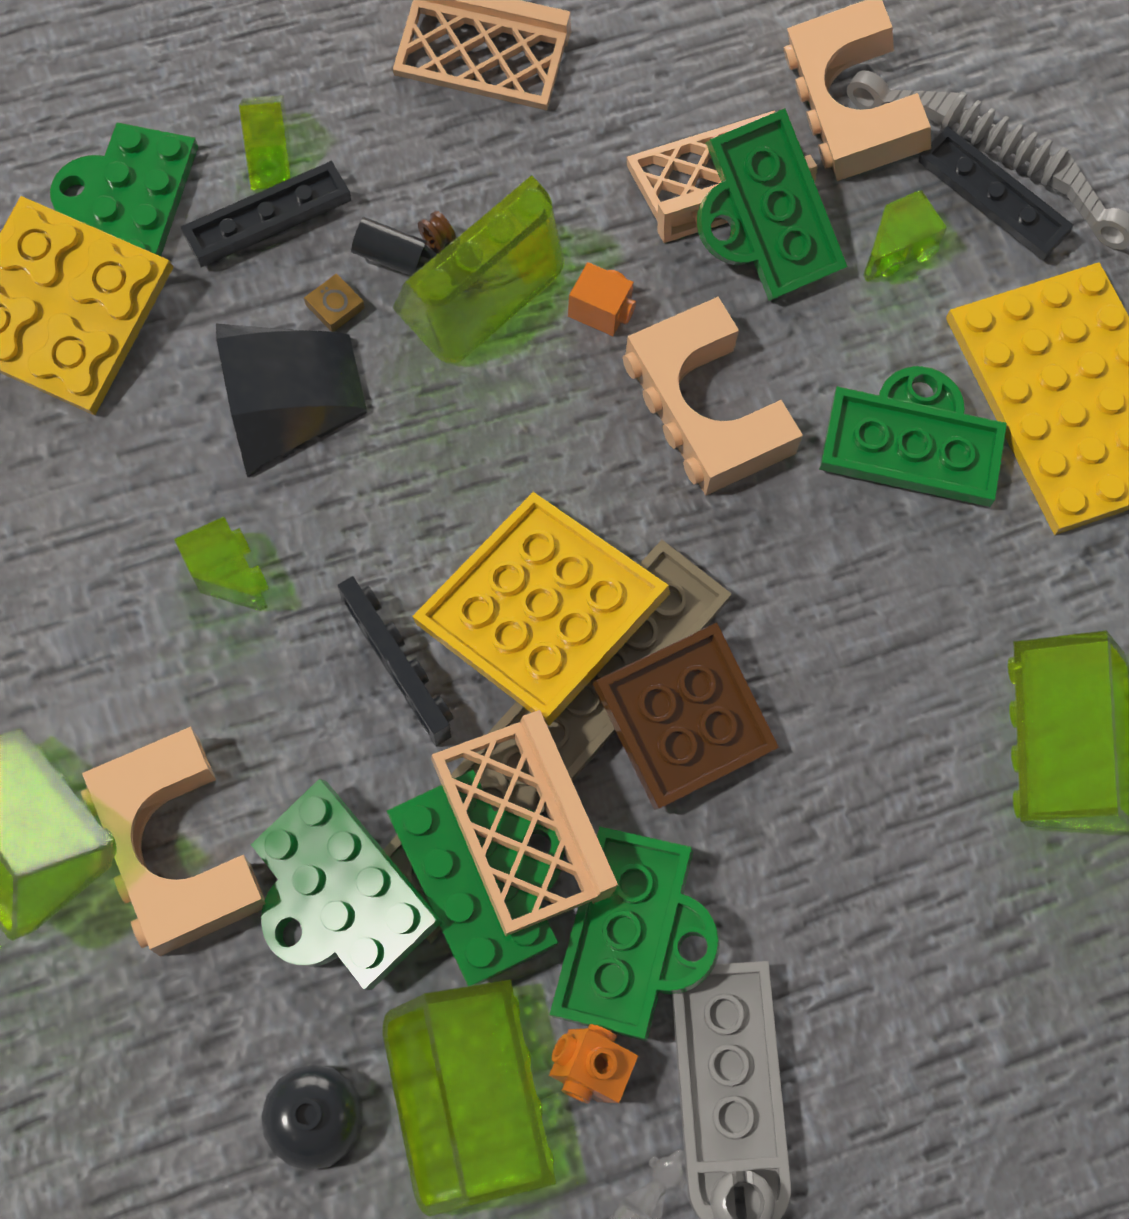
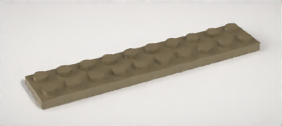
M662 539L639 565L668 584L670 595L550 726L547 725L572 781L616 732L592 683L706 628L731 598L732 594ZM516 701L488 734L521 722L522 716L531 712ZM513 738L495 745L490 759L516 769L522 755ZM488 748L478 751L476 753L485 756ZM464 759L451 776L455 779L472 770L477 774L480 764ZM524 763L521 772L530 775ZM486 767L480 779V784L484 792L503 799L512 778ZM517 780L508 802L536 811L540 796L535 787ZM491 805L494 812L499 810L498 807ZM544 805L540 812L541 815H544L546 812ZM396 835L383 850L428 903ZM440 926L426 938L430 944L442 932Z

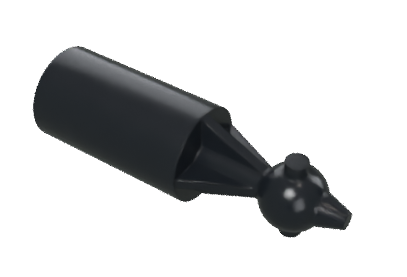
M362 217L351 247V253L413 277L417 273L444 274L448 285L451 287L463 283H475L477 279L468 270L463 259L459 258L450 262L444 261L427 246V241L366 217Z

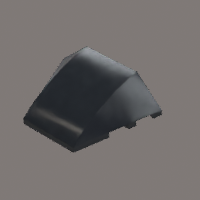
M216 323V341L224 382L247 478L259 472V467L280 455L285 458L294 453L293 448L315 436L322 438L367 413L350 334Z

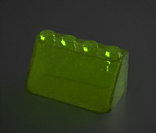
M531 175L405 281L393 305V309L441 361L458 363L464 360L555 281L564 268V255L552 200L547 191Z
M1107 630L1013 641L1014 657L1008 659V674L1011 683L1015 684L1016 700L1011 701L1009 706L1012 726L1017 728V745H1013L1011 748L1013 769L1016 773H1019V790H1015L1013 793V808L1016 817L1020 818V821L1027 827L1129 832V666L1124 651Z
M21 729L0 735V928L8 939L14 941L34 933L112 866L113 856L117 853L116 842L112 833L107 828L103 829L92 816L86 801L83 799L79 800L69 788L65 776L60 771L56 772L46 760L42 748L38 744H33Z
M511 980L424 993L389 1010L384 1017L383 1040L414 1197L419 1209L427 1216L557 1184L554 1174V1157L551 1149L548 1147L542 1121V1104L536 1094L530 1068L531 1055L528 1047L525 1045L519 1019L520 1006L514 995Z

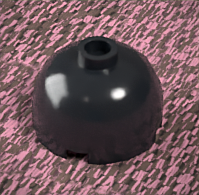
M320 1065L295 1068L278 1079L266 1096L261 1115L264 1138L273 1154L289 1166L306 1170L331 1167L348 1156L360 1138L363 1122L362 1098L352 1081L333 1068Z

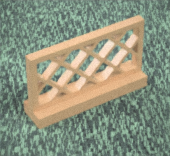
M413 0L393 66V73L395 76L548 110L564 48L568 45L571 34V11L522 0ZM420 14L437 17L441 26L422 35L417 27ZM463 24L475 26L479 35L461 44L453 30ZM503 32L512 34L518 43L500 53L491 39ZM415 34L417 39L412 41ZM447 34L455 48L436 57L429 43ZM540 41L555 44L553 54L539 62L529 48ZM486 43L493 57L475 66L467 52ZM422 47L431 59L430 62L419 68L405 65L408 55ZM523 51L532 66L514 75L505 61ZM461 56L470 70L459 76L448 75L443 65ZM500 65L508 79L497 85L487 84L481 74ZM547 67H549L548 73H547V75H546L544 69H546ZM538 74L544 83L541 96L524 92L519 83Z
M775 111L627 156V167L658 222L657 232L663 243L698 232L697 214L699 206L705 195L716 186L713 185L704 189L696 188L695 185L698 179L702 178L715 183H721L717 170L705 167L711 158L706 142L721 134L772 114ZM689 152L702 156L698 164L680 160L679 157ZM811 155L804 156L815 182L817 164ZM655 164L665 168L660 176L644 172L641 167ZM672 170L692 175L687 185L668 179ZM661 190L681 195L660 202L658 198ZM714 218L711 228L728 222L723 218Z
M540 710L522 716L521 722L432 754L431 760L505 936L591 901L594 904L612 895L618 883ZM513 738L515 739L522 755L516 769L490 759L495 745ZM488 748L485 756L476 753L478 751ZM463 757L480 764L472 786L453 779L446 763ZM524 763L530 775L521 772ZM486 767L512 778L503 799L477 789ZM517 780L537 789L540 801L535 813L508 802ZM458 791L467 794L464 804ZM473 797L499 808L490 830L470 821L467 809ZM543 805L549 818L540 815ZM504 810L531 821L522 843L495 832ZM536 824L555 831L560 843L554 857L527 846ZM477 835L486 838L483 848L479 843ZM491 841L518 852L509 875L489 866L485 855ZM562 850L569 863L559 859ZM523 854L550 865L541 888L514 877ZM555 868L574 875L581 893L565 899L546 891ZM495 879L505 883L502 893ZM510 885L537 896L532 912L512 920L504 902ZM543 899L554 903L539 909Z

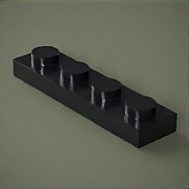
M946 126L931 142V149L920 153L919 163L1043 261L1072 231L1074 224L950 127Z
M331 160L180 227L200 267H204L352 201L351 194Z
M354 576L338 584L342 602L434 745L438 746L451 738L450 724L448 723L454 719L451 711L440 695L434 699L431 697L424 686L429 682L424 669L416 658L408 661L400 649L405 646V642L393 622L385 625L377 611L381 610L382 607L369 586L361 589Z

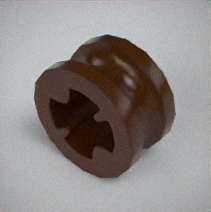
M439 211L432 212L429 221L422 219L418 222V229L422 238L427 241L428 247L436 254H440L445 250V244L452 246L457 242L453 227Z

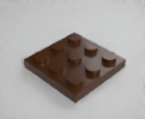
M718 623L708 626L592 683L654 810L660 809L779 748Z

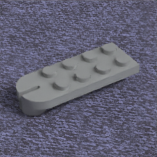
M769 961L716 964L711 974L700 985L683 993L672 994L689 1202L699 1219H737L734 1187L743 1186L745 1219H781L789 1204L791 1181Z

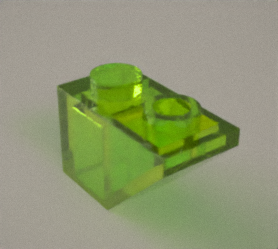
M284 95L243 98L239 104L250 188L251 190L267 189L292 178Z
M922 190L885 206L863 273V277L867 282L879 276L883 278L890 277L901 270L904 265L915 260L919 262L926 261L939 251V245L947 227Z
M224 516L174 539L200 593L257 611L268 608L262 593L270 588L259 565L250 568L244 557L251 550L240 527L231 531Z

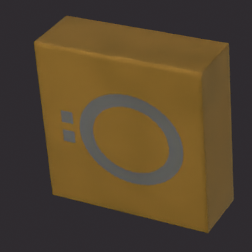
M337 273L304 297L305 305L331 332L336 331L365 309L364 301Z

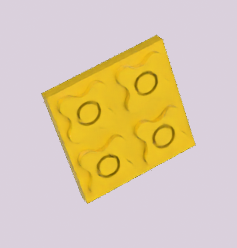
M20 196L0 232V373L95 416L174 266L168 259Z
M532 492L412 617L417 626L532 713L540 710L546 724L550 726L670 595L669 585L535 492Z

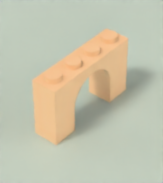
M864 0L787 28L790 45L783 47L790 71L797 68L800 77L795 79V84L801 102L808 101L811 110L807 111L806 114L813 135L820 133L823 143L819 144L818 148L825 169L832 167L837 181L931 149V126L918 93L879 107L864 110L845 107L836 102L828 93L834 79L845 69L894 51L893 27L882 0Z
M719 297L627 337L626 353L623 355V363L627 373L632 379L637 378L644 389L643 398L648 409L653 414L658 413L664 423L663 432L667 442L673 449L678 448L682 454L684 469L689 480L694 485L698 483L705 496L795 455L803 436L782 400L731 421H717L706 418L695 412L685 402L679 388V383L683 377L695 368L733 352L739 329Z
M191 726L82 773L87 785V789L81 791L82 799L91 817L99 816L104 831L98 833L97 837L108 860L115 858L120 875L114 877L115 885L125 904L132 902L137 919L131 921V926L141 948L149 946L151 951L162 956L262 910L263 905L266 904L264 901L265 897L253 868L244 855L194 877L179 880L166 879L151 873L144 862L141 841L144 828L152 814L166 802L216 780L200 739Z

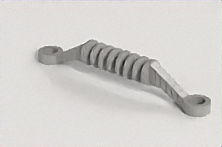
M865 70L857 72L847 86L849 99L862 110L879 107L918 93L928 119L941 125L942 129L946 126L951 127L956 122L959 123L957 134L961 137L969 130L973 131L970 143L973 146L977 145L983 138H986L987 143L984 152L987 154L997 146H1000L1001 151L998 160L1001 162L1012 153L1015 154L1012 168L1016 170L1026 161L1029 162L1027 176L1030 178L1040 169L1044 170L1041 184L1046 187L1049 185L1066 194L1101 243L1118 250L1129 247V213L1115 208L1104 209L1105 207L1098 200L1096 193L1092 191V187L1086 181L1083 173L1079 172L1080 169L1076 162H1074L1068 149L1062 147L1055 155H1050L1053 142L1050 139L1037 148L1035 146L1038 137L1037 132L1034 131L1025 140L1021 139L1024 125L1021 123L1011 132H1008L1007 128L1010 117L1005 116L997 124H994L993 120L996 110L993 108L982 117L979 116L982 102L977 100L970 108H965L968 95L962 91L960 93L926 91L925 93V91L890 90L887 83L879 75Z

